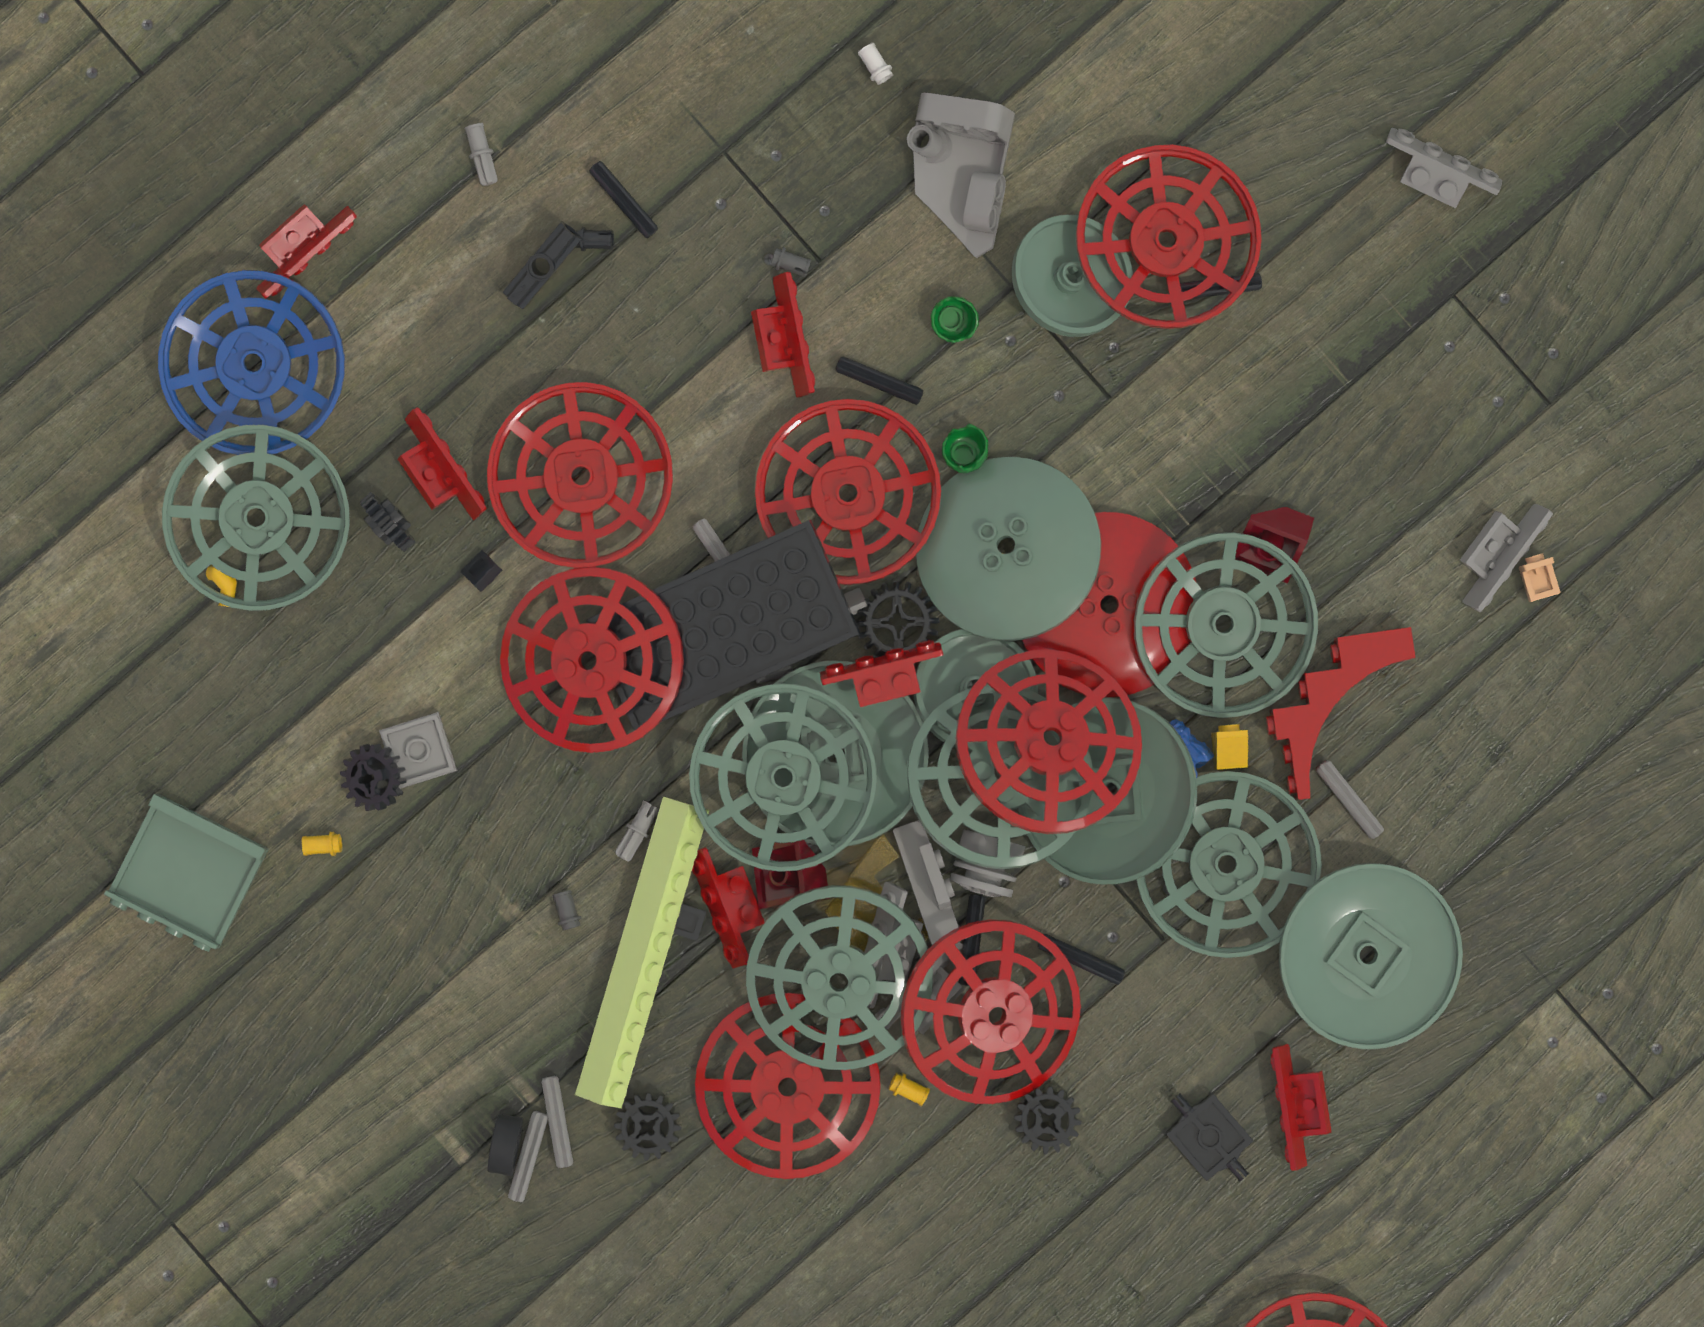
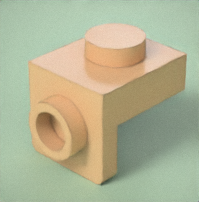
M1542 553L1525 558L1527 565L1520 566L1519 570L1528 601L1533 602L1560 594L1552 563H1554L1553 557L1545 559Z

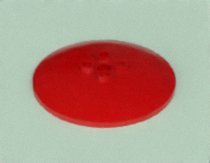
M1117 512L1095 513L1101 535V560L1097 577L1090 593L1076 612L1066 621L1046 633L1024 639L1022 643L1027 651L1056 650L1086 658L1104 669L1118 682L1126 694L1130 695L1154 685L1143 668L1135 644L1134 616L1137 600L1152 570L1178 545L1160 528L1141 518ZM1184 553L1176 558L1186 571L1192 568ZM1167 567L1159 574L1151 587L1143 614L1161 613L1165 597L1172 585L1177 581ZM1184 587L1174 599L1170 614L1187 615L1194 599ZM1107 595L1113 596L1117 601V608L1111 614L1105 613L1100 605L1103 597ZM1142 626L1146 653L1153 668L1159 675L1171 662L1162 645L1160 626ZM1169 627L1171 643L1178 655L1191 642L1188 638L1186 627ZM1044 658L1032 659L1045 673ZM1057 659L1058 675L1075 679L1088 686L1092 691L1104 681L1098 674L1083 665L1064 659ZM1061 685V686H1063V687H1065V688H1067V689H1070V690H1072V691H1074V692L1080 693V692L1076 691V690L1073 689V688H1070V687ZM1112 690L1106 697L1119 696L1114 690Z

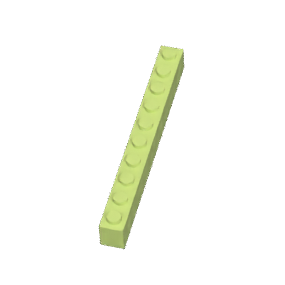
M667 797L662 798L575 1093L579 1097L600 1105L622 1108L704 831L694 805Z

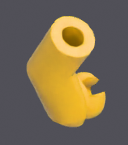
M210 565L206 570L207 579L212 580L219 587L220 593L235 598L237 580Z

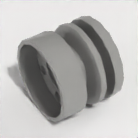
M963 829L959 845L983 855L997 857L998 838ZM1010 842V857L1022 856L1026 846ZM963 860L954 861L955 866L967 870L965 876L951 872L950 880L956 882L965 890L990 897H1012L1013 889L1000 886L1001 881L1004 879L1016 883L1017 878L1005 872V869L984 868Z

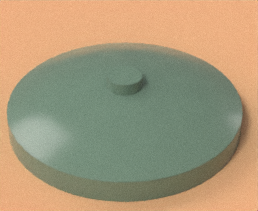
M1078 215L1054 216L1037 224L1019 243L1012 262L1013 287L1023 309L1043 328L1068 337H1083L1098 333L1111 325L1120 316L1119 313L1115 312L1100 299L1090 286L1081 268L1076 245ZM1087 218L1085 243L1103 242L1104 225ZM1112 233V241L1119 240V239ZM1127 252L1114 253L1119 267L1130 279L1133 271ZM1105 254L1088 255L1089 265L1096 280L1105 292L1115 299L1124 286L1112 273Z
M963 629L953 631L941 637L935 643L940 642L943 656L920 661L916 670L920 693L914 694V700L923 723L933 710L948 698L964 690L971 689L980 677L998 662L1024 651L1014 641L986 639L973 635ZM1026 660L1005 668L997 676L1009 686H1012L1025 678L1036 676L1031 661ZM1038 685L1026 688L1038 694ZM993 693L978 695L973 704L970 717L993 709ZM1023 697L1031 706L1037 703L1032 699ZM964 700L946 711L956 721L958 720ZM1009 702L1006 704L1007 710L1019 712ZM1008 719V728L1015 729L1017 721ZM988 720L980 722L969 729H987ZM937 721L930 729L944 743L951 733Z

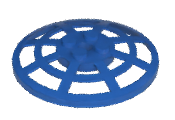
M242 270L225 273L209 279L193 289L180 301L170 315L162 333L158 351V371L161 388L169 407L179 422L201 441L222 431L227 421L240 426L267 425L278 427V422L293 415L304 405L306 400L322 410L310 425L297 433L304 439H307L324 424L334 410L341 394L345 377V354L342 338L334 319L323 303L312 292L298 282L279 274L258 270ZM244 279L266 280L287 287V290L280 303L264 298H242L236 281ZM224 284L229 299L228 303L213 310L201 324L183 316L200 296ZM298 295L308 300L319 312L328 326L331 336L313 339L306 324L296 313L291 311ZM245 307H261L275 311L267 327L250 325ZM233 311L238 329L229 333L225 338L209 330L217 319ZM286 318L298 329L305 341L304 343L288 347L282 337L277 334ZM179 327L194 335L188 354L189 373L171 378L169 369L170 347L176 328ZM203 340L218 348L216 366L199 370L198 354ZM335 348L336 376L329 399L313 390L318 374L317 352ZM257 354L261 358L262 366L258 371H251L246 367L245 359L247 355ZM308 355L309 371L306 383L303 384L289 375L291 359ZM219 378L225 388L230 391L222 406L217 404L209 395L203 382ZM193 385L201 401L211 412L216 414L207 431L187 414L178 400L175 392L176 389ZM282 386L298 395L296 400L278 413H274L270 396L281 389ZM241 398L258 400L262 417H244L234 414L233 411ZM268 435L267 454H276L296 446L295 443L288 440L281 441L280 437ZM225 440L211 446L220 451L235 455L255 452V446L239 445Z

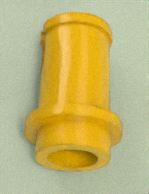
M330 832L329 835L303 836V855L330 853L331 856H336V853L342 852L341 835Z
M896 1073L891 1080L888 1090L892 1091L894 1096L899 1094L922 1106L927 1099L930 1088L906 1078L905 1073H902V1075Z

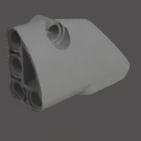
M921 93L915 119L916 125L907 135L908 146L913 150L915 194L957 236L973 256L978 258L994 248L1006 188L1003 171L1015 113L1007 107L994 102ZM929 135L928 144L921 148L922 139Z

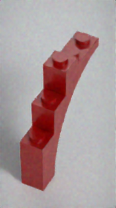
M1411 627L1334 638L1335 644L1330 645L1332 662L1338 663V669L1302 675V680L1298 681L1300 699H1305L1306 705L1270 710V716L1265 718L1268 735L1273 734L1274 740L1286 739L1287 745L1282 746L1284 763H1290L1291 776H1287V787L1289 795L1294 794L1295 800L1310 798L1309 773L1313 748L1320 729L1335 704L1351 687L1369 674L1390 664L1416 658Z

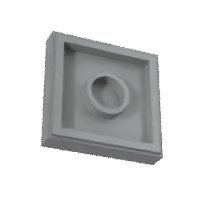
M439 712L379 730L384 748H392L390 756L399 755L400 760L396 764L398 767H405L406 769L400 773V777L407 780L406 783L399 785L400 789L458 771Z

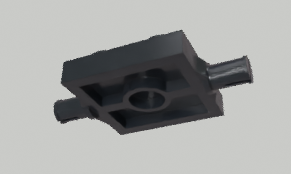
M1181 1093L1177 1094L1176 1097L1183 1106L1175 1098L1170 1102L1173 1103L1182 1116L1178 1123L1166 1132L1167 1136L1206 1181L1218 1171L1227 1168L1239 1182L1242 1181L1244 1178L1236 1169L1238 1168L1245 1177L1249 1172L1246 1171L1237 1159L1241 1152L1253 1142V1139L1213 1093L1200 1104L1191 1106Z

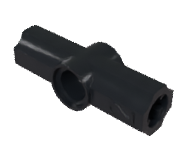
M561 221L505 288L503 293L507 299L514 305L524 309L582 240L578 232L570 225ZM537 258H544L548 261L550 268L547 273L540 272L536 268Z

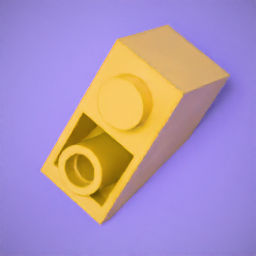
M1240 724L1218 726L1219 732L1211 733L1214 770L1248 767V730H1240Z

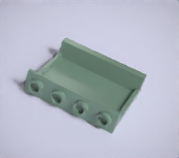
M154 794L149 803L151 807L110 889L106 890L104 895L110 897L109 903L117 908L126 911L127 907L138 911L137 917L150 924L158 921L166 925L165 931L176 937L182 938L184 934L194 939L192 944L202 950L209 952L211 948L219 949L269 848L160 794Z

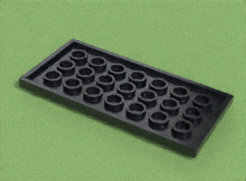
M812 520L805 521L653 589L668 607L677 624L682 640L684 657L682 681L677 697L661 722L861 634ZM641 595L622 603L623 606L638 618L645 630L663 623L655 609ZM615 612L608 628L620 640L635 635L636 633L629 623ZM600 614L586 619L587 623H596ZM668 635L650 642L653 654V668L650 680L668 687L671 677L672 655L671 644ZM641 646L626 651L627 661L625 670L641 676L643 657ZM619 682L615 687L622 704L627 701L635 690V687L623 682ZM645 692L635 707L627 712L634 731L652 716L663 698Z

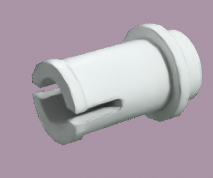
M871 43L863 47L858 52V56L871 73V81H876L879 85L893 76L891 72L892 66L886 64L875 47L876 45Z

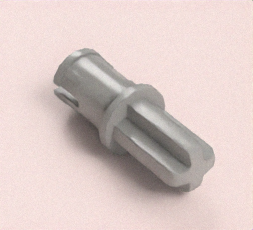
M477 123L465 127L472 153L469 157L474 160L481 186H489L496 183L498 179L491 156L494 152L493 149H489L484 124Z
M643 800L631 824L627 823L626 827L628 829L615 850V854L628 862L631 861L643 838L649 836L646 833L659 812L657 807H653L650 803Z

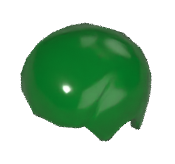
M949 296L941 299L935 304L930 315L931 327L936 335L950 343L970 339L979 326L978 312L970 301L959 296Z
M967 424L963 428L952 429L942 443V457L949 468L959 473L973 472L978 470L988 458V439L983 430L972 424Z

